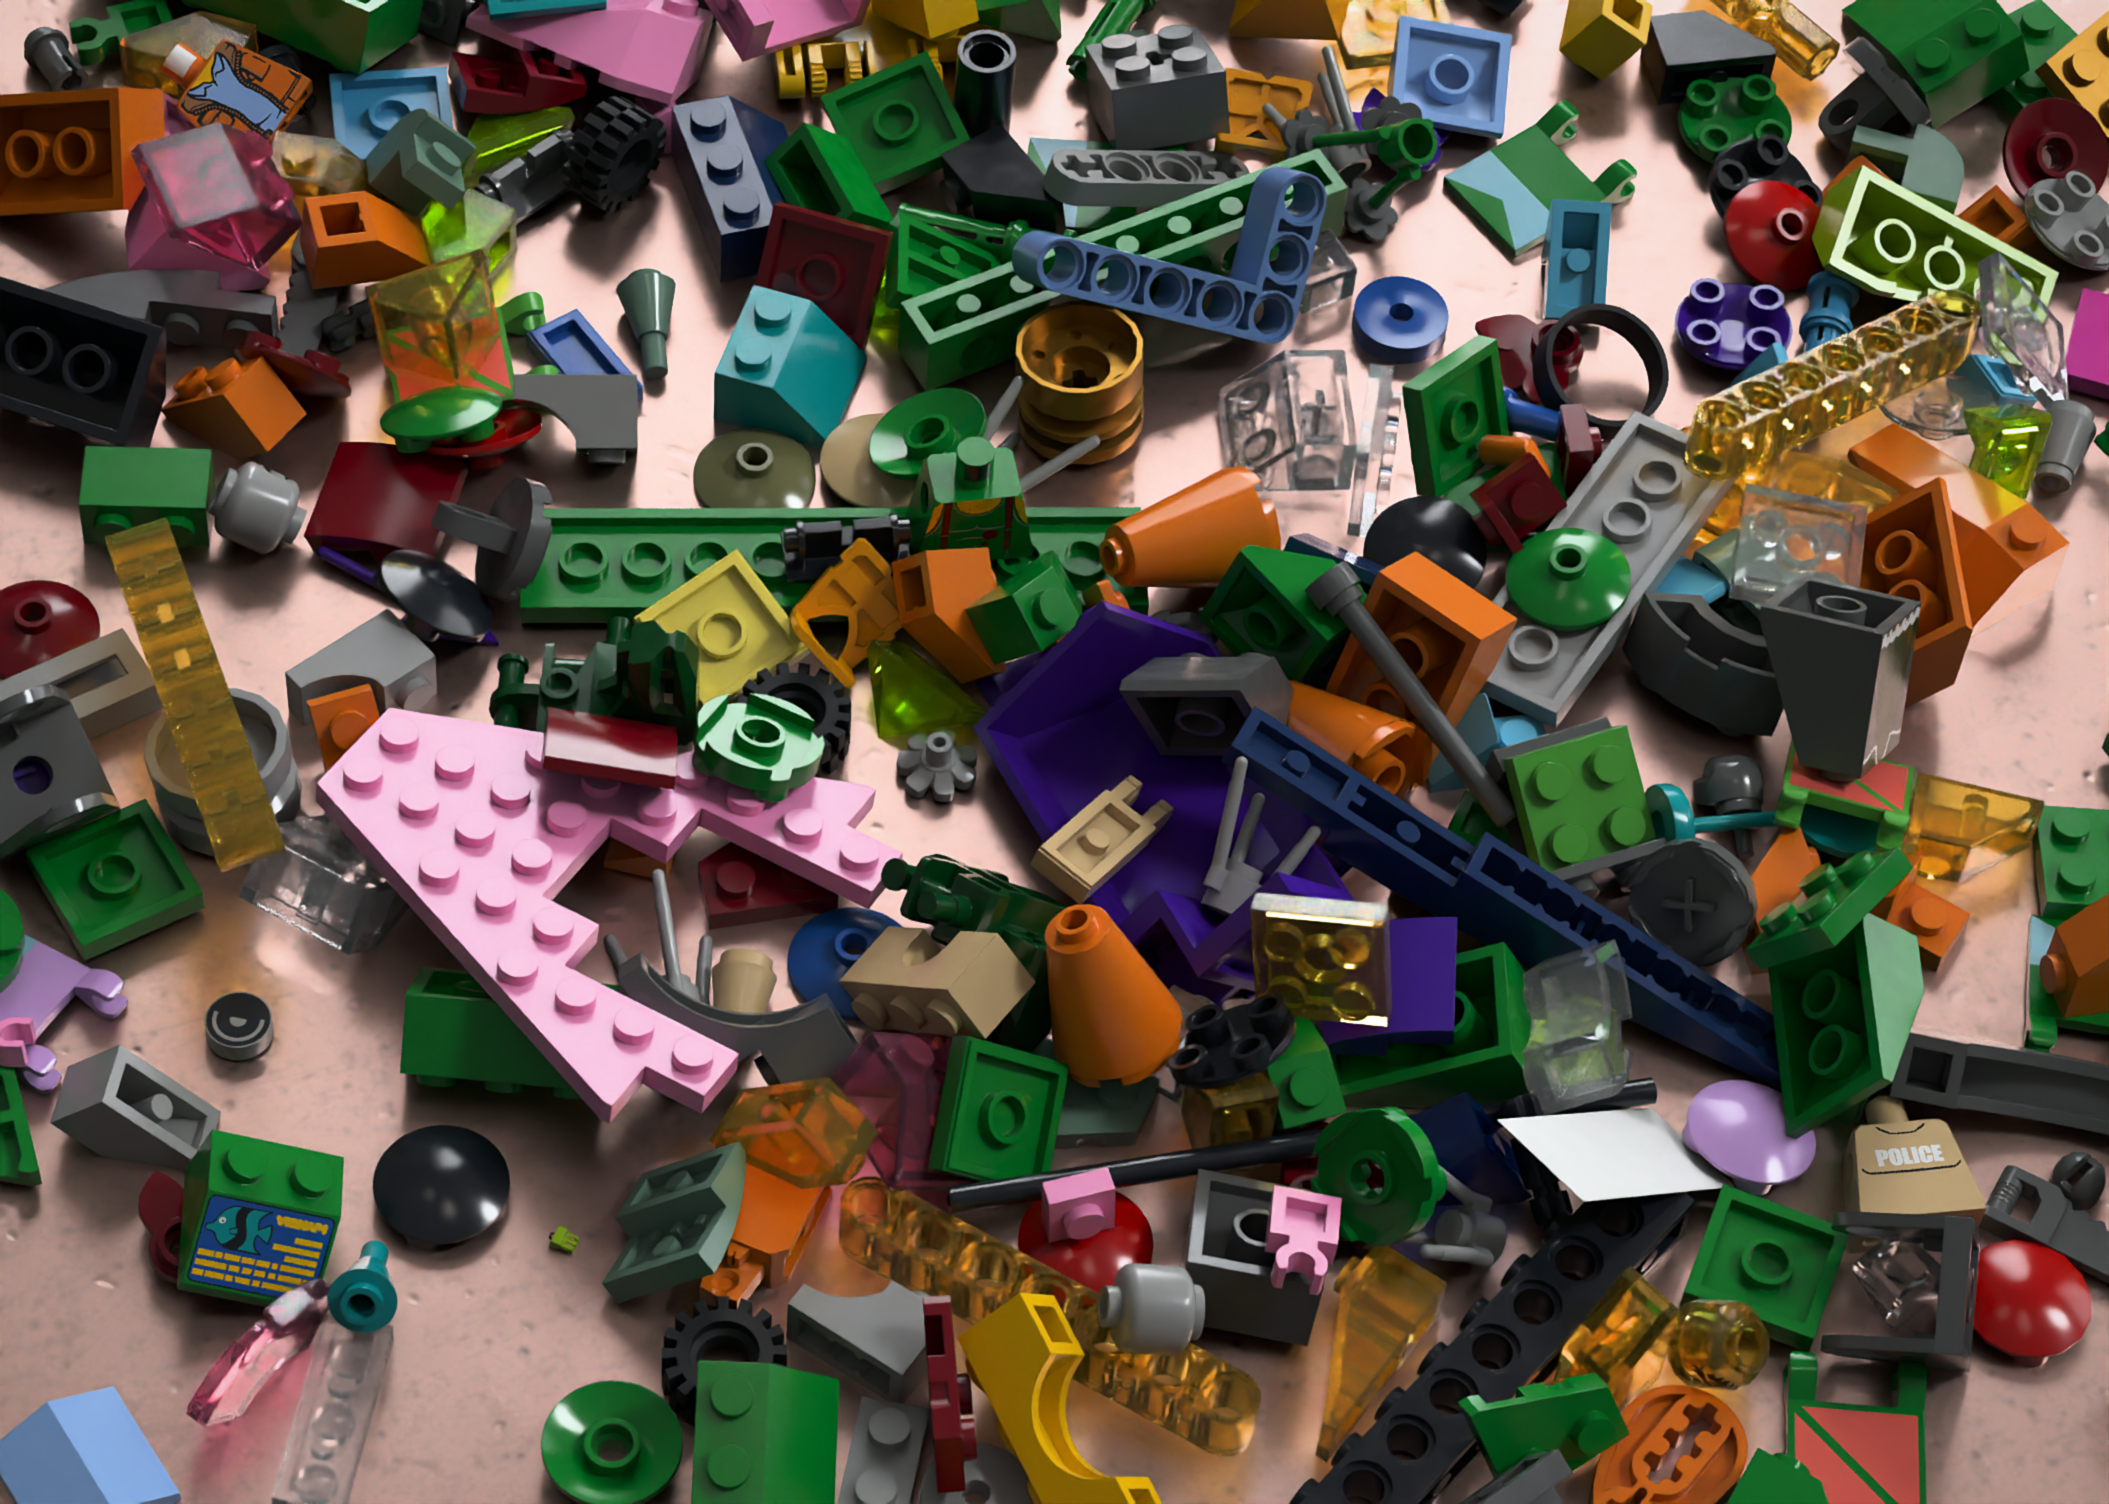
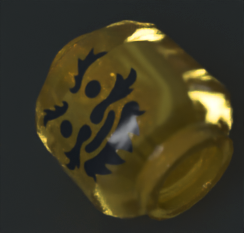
M1696 1299L1684 1303L1674 1314L1666 1333L1665 1348L1674 1374L1684 1384L1697 1388L1734 1391L1748 1386L1758 1376L1769 1357L1770 1342L1767 1330L1762 1324L1759 1315L1749 1305L1733 1300Z

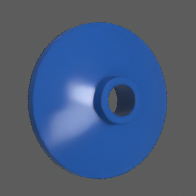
M860 907L832 909L810 919L798 930L788 951V976L795 992L805 1003L827 993L843 1020L860 1021L861 1019L855 1014L851 1003L854 1001L839 980L888 926H902L883 913ZM855 949L863 953L851 955L846 953L845 950Z

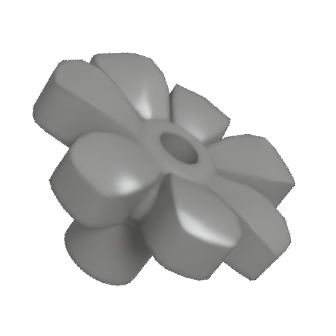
M940 729L928 737L925 734L918 733L908 739V751L898 753L896 768L897 772L901 775L909 776L906 779V791L911 796L922 798L932 788L933 798L936 801L951 802L954 799V786L961 790H967L974 785L976 771L973 768L977 764V753L971 745L956 747V733L954 731Z

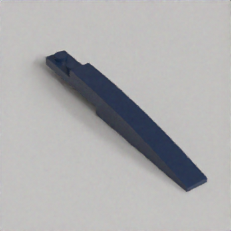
M1254 706L1244 720L1221 761L1234 768L1236 759L1241 756L1245 757L1248 761L1245 775L1247 778L1329 830L1321 844L1322 848L1436 917H1458L1457 929L1489 946L1505 942L1520 964L1563 987L1688 1048L1781 1088L1774 1018L1772 1014L1488 832H1485L1477 844L1473 846L1258 707Z

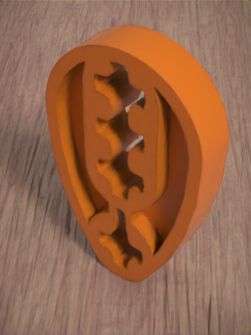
M1666 1385L1642 1393L1627 1406L1621 1415L1629 1435L1600 1454L1588 1504H1725L1740 1481L1747 1462L1748 1444L1741 1422L1723 1401L1711 1393L1695 1387ZM1701 1419L1711 1425L1709 1432L1702 1431L1698 1434L1690 1456L1684 1454L1679 1457L1671 1479L1664 1478L1658 1484L1652 1482L1648 1478L1649 1472L1660 1470L1664 1464L1669 1447L1675 1449L1683 1442L1688 1424L1695 1425Z

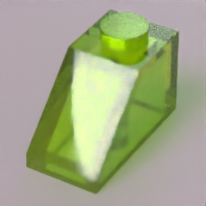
M465 185V194L451 210L433 199L424 209L420 219L421 230L432 266L429 277L441 317L464 313L517 250L516 209Z

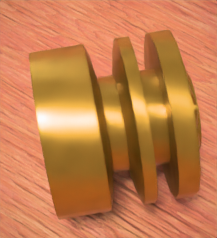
M1069 301L1049 306L1027 320L1017 335L1015 352L1016 376H1023L1025 379V385L1017 396L1018 426L1025 442L1042 456L1052 459L1088 437L1097 435L1100 438V444L1071 463L1086 465L1113 459L1130 448L1143 430L1144 384L1142 382L1144 368L1143 338L1135 322L1116 308L1087 301Z

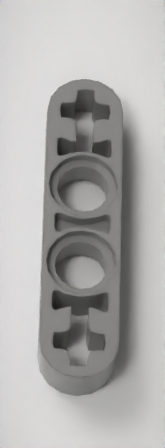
M1065 149L1053 154L1042 184L1050 196L1072 206L1160 207L1249 174L1250 171L1242 161L1234 156L1215 151Z

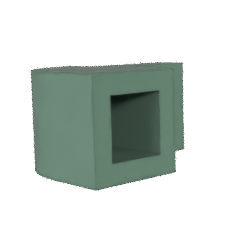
M423 108L415 109L402 117L367 155L366 165L369 185L416 217L432 199H435L451 210L465 194L461 165L476 149L475 144Z
M1918 123L1913 139L1856 125L1845 167L1850 161L1859 155H1863L1896 184L1954 215L1964 179V163L1959 151L1949 139L1938 131Z

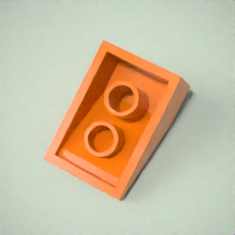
M1416 551L1378 571L1363 605L1455 728L1493 672L1517 622L1516 617ZM1351 632L1325 691L1411 721L1425 732ZM1431 740L1432 751H1433V756H1432V761H1431V765H1432V763L1434 762V760H1435L1436 757L1438 756L1440 750L1437 748V746H1436V745L1434 744V742ZM1414 781L1409 792L1416 789L1419 784Z

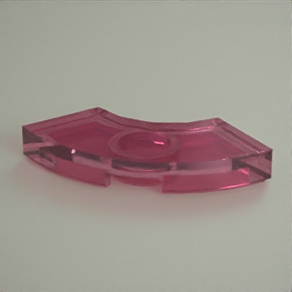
M321 1278L304 1282L283 1294L263 1310V1316L269 1319V1321L264 1319L257 1322L244 1334L239 1343L234 1340L197 1389L187 1407L188 1411L186 1414L203 1427L242 1417L256 1393L271 1375L291 1357L309 1348L329 1309L327 1297L331 1285Z

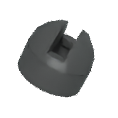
M2072 1152L2063 1156L2056 1163L2049 1182L2061 1188L2064 1197L2071 1201L2073 1210H2088L2099 1201L2105 1188L2106 1179L2104 1167L2096 1159L2092 1158L2090 1154L2086 1152ZM2075 1172L2084 1174L2074 1187L2066 1181Z

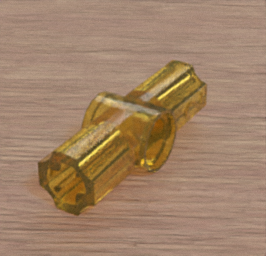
M1710 0L1733 19L1732 25L1773 45L1777 57L1799 76L1806 78L1810 82L1824 74L1827 67L1838 55L1840 43L1793 5L1790 0Z

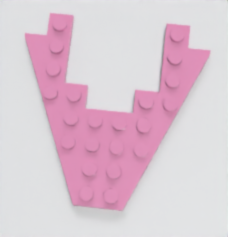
M388 708L317 782L316 802L595 1114L609 1124L642 1084L702 1114L735 1074L739 1053L574 970L597 943L599 924L552 900L609 836L666 864L695 829L700 826L866 909H869L885 890L881 881V872L885 863L892 858L902 859L903 852L855 829L873 808L876 789L867 785L814 777L801 787L789 789L787 798L782 801H764L754 796L750 789L729 783L718 776H708L697 771L692 763L694 752H684L677 755L674 790L542 769L541 758L545 740L544 733Z

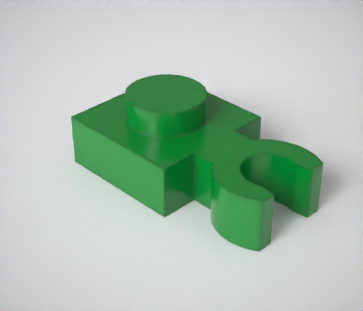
M135 0L106 7L107 20L100 21L96 18L83 17L69 23L72 44H77L78 60L82 66L99 64L109 54L119 52L123 64L169 54L179 43V35L165 0Z

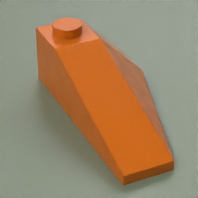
M1895 423L1849 448L1847 457L1875 510L1937 477H1941L1946 482L1973 628L1971 638L2054 588L2070 542L2028 502Z

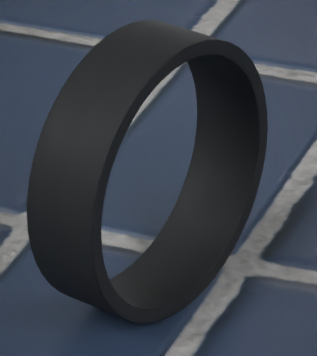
M1608 304L1579 306L1561 317L1542 337L1535 350L1532 373L1535 389L1545 408L1559 412L1560 405L1574 404L1564 393L1557 381L1553 369L1552 351L1558 332L1565 327L1575 324L1600 325L1611 329L1625 338L1639 354L1648 376V398L1642 414L1650 417L1662 403L1669 382L1666 354L1659 339L1649 326L1629 311ZM1586 412L1589 428L1598 427L1601 440L1614 439L1627 421L1605 420Z

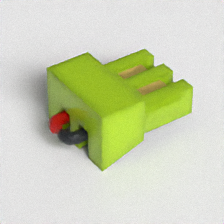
M559 1225L556 1232H551L549 1235L551 1240L549 1247L557 1250L562 1249L572 1254L580 1237L569 1233L567 1228Z

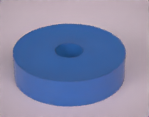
M1404 276L1384 277L1369 283L1358 294L1352 317V331L1358 344L1367 353L1380 360L1396 364L1417 363L1431 357L1441 348L1446 336L1449 311L1440 293L1425 282Z

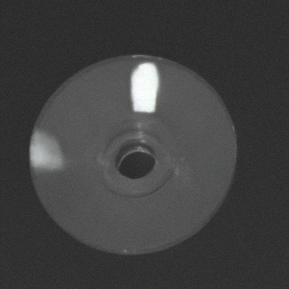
M1913 372L1894 377L1883 384L1878 397L1879 408L1887 418L1902 427L1916 431L1926 439L1935 441L1947 440L1952 436L1969 435L1989 428L1997 420L2000 408L1998 398L1992 391L1980 387L1969 378L1943 372Z

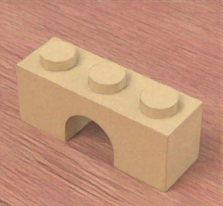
M888 926L839 980L854 1000L851 1006L855 1014L873 1029L939 1034L949 1037L964 1035L986 1039L1035 984L1034 979L998 933L960 931L941 951L924 928Z

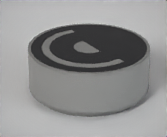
M238 991L224 994L213 1001L206 1011L204 1023L207 1042L211 1049L223 1058L230 1060L253 1058L262 1053L272 1040L273 1021L271 1010L261 997L253 993Z

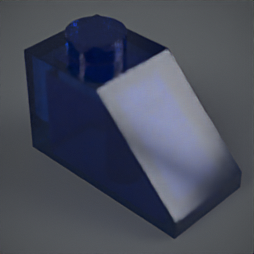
M1466 1091L1409 1117L1422 1129L1435 1151L1438 1164L1473 1192L1490 1197L1492 1204L1521 1203L1532 1198L1530 1190L1525 1191L1509 1140L1510 1138ZM1447 1190L1444 1197L1436 1202V1206L1463 1205L1459 1199Z

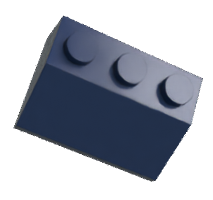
M729 95L672 106L671 155L720 283L758 274L773 205L779 201L787 203L764 162L789 137L784 124Z

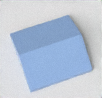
M1400 15L1397 22L1387 81V97L1397 98L1400 104L1408 102L1416 104L1421 109L1422 119H1430L1433 122V128L1501 139L1504 134L1512 35Z
M114 1386L48 1401L0 1440V1480L15 1504H174L181 1500L180 1492Z

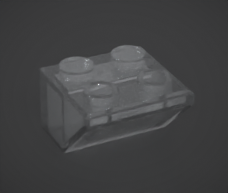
M1345 349L1284 350L1218 390L1217 399L1226 468L1244 466L1254 472L1262 482L1252 485L1256 492L1350 490L1358 440Z
M326 812L323 815L308 818L298 816L292 821L267 825L238 896L348 955L377 948L410 907L373 866L372 860L353 844Z

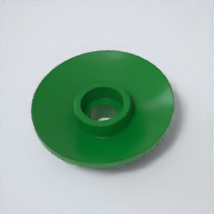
M939 388L916 394L893 407L878 422L869 441L870 457L876 468L884 475L901 480H915L918 478L923 460L928 456L957 452V447L962 440L969 437H983L987 425L986 412L982 403L975 395L962 389Z
M1558 528L1539 533L1522 543L1524 548L1513 554L1507 565L1506 589L1515 608L1530 621L1554 630L1575 631L1602 624L1622 608L1631 588V571L1622 551L1604 536L1584 529Z
M618 1380L594 1382L582 1386L565 1396L549 1414L541 1438L542 1459L547 1474L562 1493L580 1504H642L659 1494L673 1479L680 1465L683 1449L681 1426L668 1403L646 1387ZM609 1450L619 1451L625 1456L618 1461L600 1459V1456Z

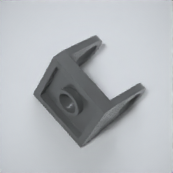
M44 684L0 701V863L26 853L25 850L121 809L66 690L51 684ZM23 761L40 763L49 774L50 783L48 789L39 794H28L21 791L14 782V767Z
M1833 1213L1831 1229L1834 1231L1855 1236L1922 1244L1923 1251L1942 1252L1935 1334L1916 1332L1915 1338L1842 1334L1823 1335L1821 1337L1820 1351L1836 1356L1899 1364L1903 1360L1923 1362L1927 1368L1970 1372L1981 1236L1974 1219L1971 1217L1926 1214Z

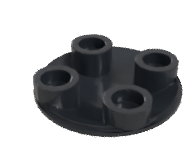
M1773 134L1763 135L1759 139L1741 140L1729 145L1717 156L1710 170L1709 190L1711 199L1723 221L1726 209L1733 197L1746 186L1759 181H1779L1794 186L1811 198L1818 208L1821 207L1823 202V195L1819 186L1812 181L1802 163L1789 152L1785 141ZM1782 224L1783 229L1790 234L1789 230Z
M1415 496L1390 505L1377 516L1366 534L1363 558L1387 567L1416 551L1474 589L1480 581L1486 566L1487 546L1484 536L1472 520L1473 516L1466 509L1444 498Z
M413 550L394 551L383 559L373 575L375 585L382 592L389 595L398 607L407 614L404 619L407 629L425 641H436L440 634L452 638L480 642L493 625V610L488 599L482 594L478 586L461 571L434 556Z
M1275 993L1263 995L1249 1004L1239 1005L1224 1011L1217 1004L1203 1006L1195 1010L1186 1019L1185 1024L1189 1032L1182 1038L1178 1051L1169 1059L1170 1072L1178 1084L1197 1090L1216 1089L1241 1082L1266 1069L1288 1049L1295 1037L1296 1021L1287 1009L1283 998Z
M434 1125L405 1134L384 1152L375 1169L373 1194L380 1214L392 1228L404 1235L406 1242L411 1247L417 1250L428 1251L437 1248L440 1244L455 1243L469 1239L481 1233L490 1225L501 1221L507 1211L510 1176L506 1161L491 1141L467 1128L453 1125Z

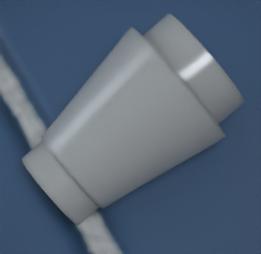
M2066 399L2050 402L2046 407V411L2040 413L2037 418L2036 474L2034 482L2043 490L2061 493L2070 488L2071 481L2096 435L2097 428L2093 422L2094 414L2084 404Z

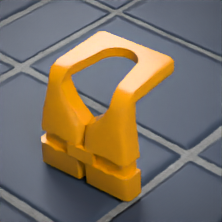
M1226 67L1230 134H1216L1214 151L1235 156L1239 150H1255L1267 154L1271 159L1272 165L1284 161L1287 147L1282 141L1281 133L1263 113L1262 107L1264 104L1270 103L1286 120L1295 119V114L1298 110L1309 108L1313 84L1307 80L1277 75L1267 81L1262 73ZM1256 133H1260L1265 138V140L1252 138L1250 136Z
M865 538L856 539L840 554L842 560L835 567L830 565L805 596L792 608L789 615L796 636L848 689L856 684L852 669L863 659L896 638L895 632L902 628L899 620L894 579L891 576V566ZM823 615L848 617V638L843 651L836 659L831 657L816 640L807 623L809 619Z

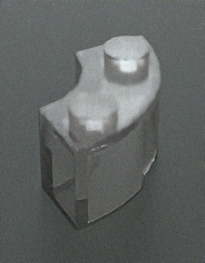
M1613 939L1543 960L1522 974L1525 983L1523 989L1524 1001L1531 1015L1529 1043L1522 1052L1525 1059L1523 1075L1529 1092L1534 1093L1538 1097L1544 1116L1616 1096L1627 1082L1632 1065L1633 1052L1630 1048L1622 1050L1621 1021L1633 1018L1623 963L1616 940Z

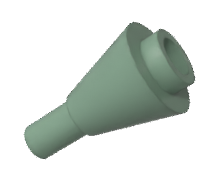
M651 268L639 269L630 273L626 279L618 284L616 293L638 343L641 344L644 375L647 378L657 379L668 374L665 341L668 337L676 283L670 276Z

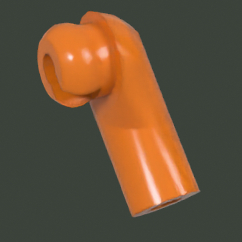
M1488 434L1479 443L1478 453L1480 460L1484 464L1510 466L1530 452L1536 457L1548 477L1550 478L1551 476L1550 469L1535 441L1530 438Z

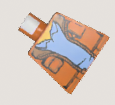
M223 39L217 45L208 60L179 42L170 52L161 68L162 73L187 89L176 105L178 116L248 182H250L313 92L312 81L305 75L226 39Z

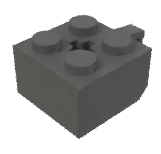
M1170 25L1161 28L1158 34L1148 35L1143 29L1108 36L1101 43L1085 46L1088 91L1093 115L1114 150H1148L1213 139L1217 133L1230 134L1226 71L1197 27L1190 28L1186 25Z

